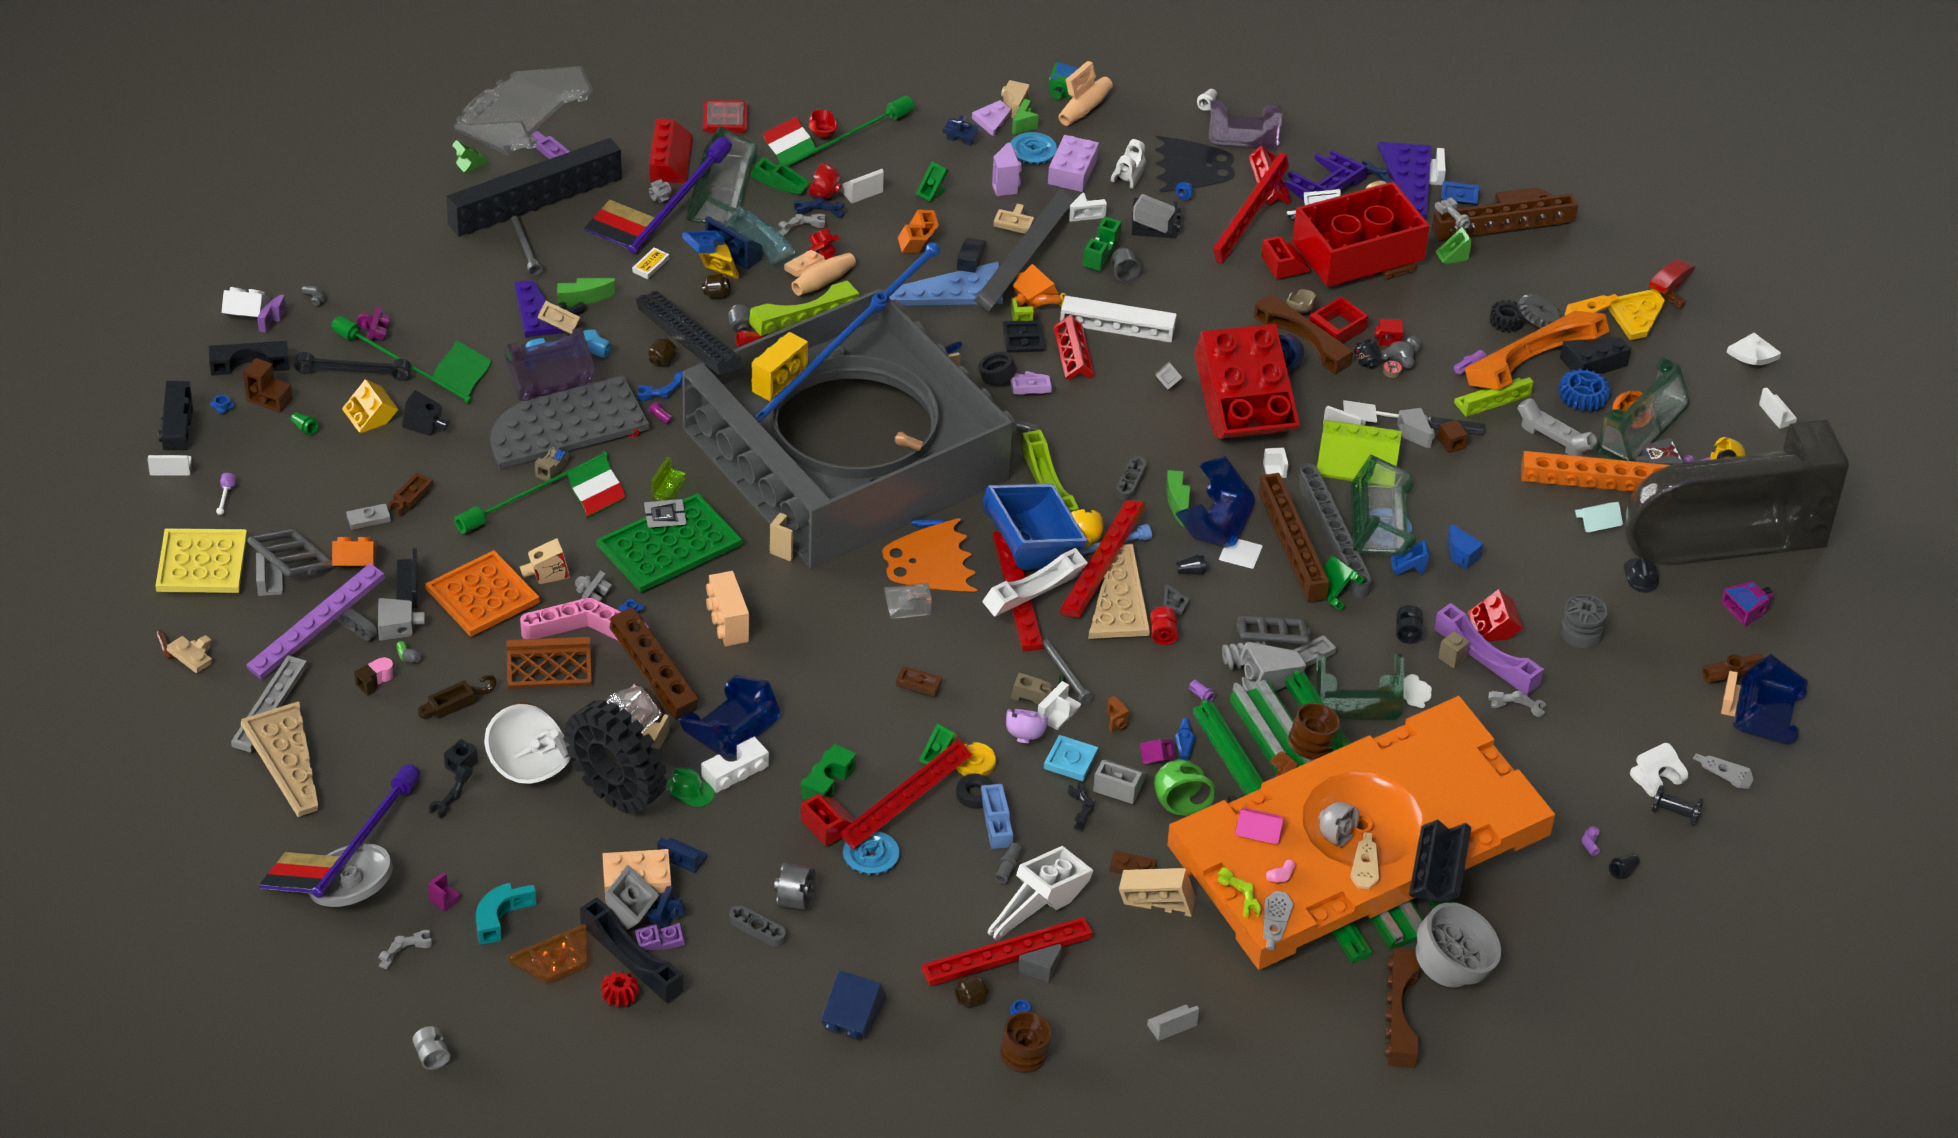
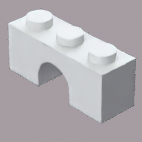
M752 737L737 745V761H726L720 755H717L701 763L702 778L717 793L768 767L769 752L755 737Z

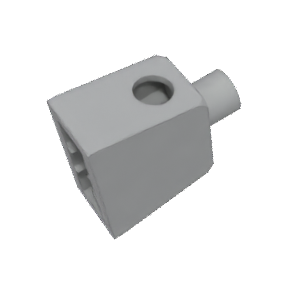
M379 598V641L409 637L413 634V625L425 624V612H413L411 601Z

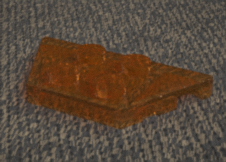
M584 923L508 955V962L546 984L587 967L586 925Z

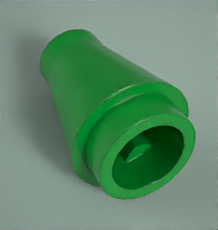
M298 412L293 413L291 416V422L303 434L312 435L318 430L319 424L315 417Z

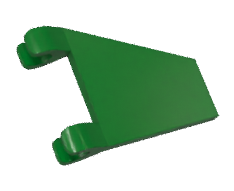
M1332 555L1323 567L1329 581L1327 598L1331 605L1341 611L1345 604L1336 597L1350 579L1360 585L1364 578Z

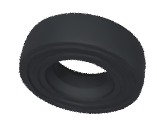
M981 774L966 775L957 784V799L966 807L974 809L983 808L982 794L971 795L967 790L970 787L981 788L983 785L994 784L988 777Z

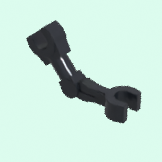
M459 765L456 771L454 787L442 801H434L430 804L429 812L431 814L435 810H439L438 818L441 819L446 815V807L461 797L462 787L472 775L473 768L467 765L465 767Z
M1080 781L1078 782L1077 789L1069 785L1068 794L1074 799L1080 800L1083 804L1081 813H1077L1075 817L1076 824L1074 825V829L1082 831L1087 816L1094 808V801L1088 798L1085 785Z

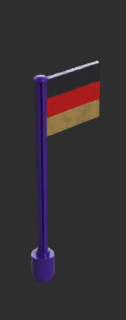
M721 137L706 151L708 158L656 217L609 200L586 225L585 231L626 247L630 253L636 254L641 245L713 163H721L730 153L732 148L731 141L726 137Z
M408 764L399 770L391 781L392 791L340 857L285 852L259 884L260 889L313 893L317 898L323 897L325 890L399 795L409 794L420 779L419 769L412 764Z

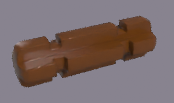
M1411 263L1382 271L1381 275L1384 279H1389L1392 276L1396 277L1407 274V272L1411 273L1416 271V264Z
M1668 290L1666 294L1659 292L1664 299L1678 309L1685 306L1686 300L1673 290Z

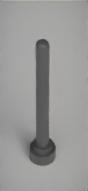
M513 216L511 218L528 260V273L531 276H538L543 272L541 262L535 259L518 216Z

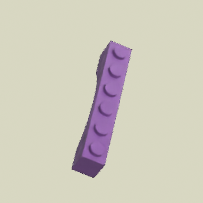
M1450 603L1437 612L1434 630L1446 638L1455 631L1470 641L1468 649L1470 656L1523 692L1526 696L1540 687L1544 670L1542 667L1529 658L1514 657L1495 648L1476 630L1467 615Z

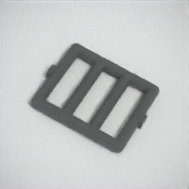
M295 529L276 532L270 530L266 531L265 534L250 536L247 540L252 547L287 577L306 573L312 575L316 574V571L333 568L332 561ZM292 537L295 540L266 547L262 544V542ZM299 548H305L308 551L283 557H277L273 554ZM315 558L320 561L319 563L289 568L286 565Z
M1239 616L1237 619L1236 632H1239L1242 640L1307 644L1310 641L1311 630L1307 628L1306 621L1303 619ZM1246 624L1258 625L1259 633L1247 632ZM1267 625L1279 626L1280 634L1268 633ZM1287 627H1299L1300 635H1288Z

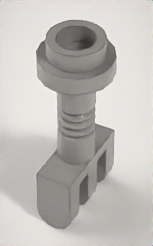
M1450 197L1447 200H1442L1441 203H1435V208L1441 214L1448 212L1456 220L1458 228L1463 227L1466 229L1470 225V218L1465 214L1461 215L1456 210L1458 203Z

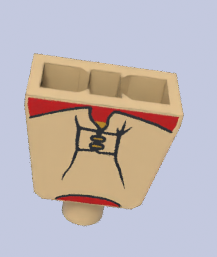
M558 538L529 551L528 555L531 563L520 566L523 578L535 574L538 584L570 578Z

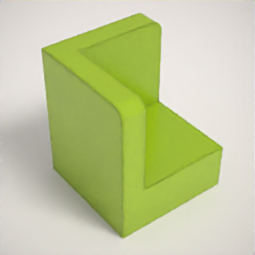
M1012 298L1011 313L1013 321H1033V306L1018 307L1016 298Z

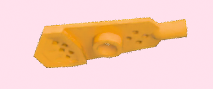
M1616 294L1610 296L1602 295L1571 303L1567 306L1565 316L1573 311L1597 313L1611 306V302L1619 298Z

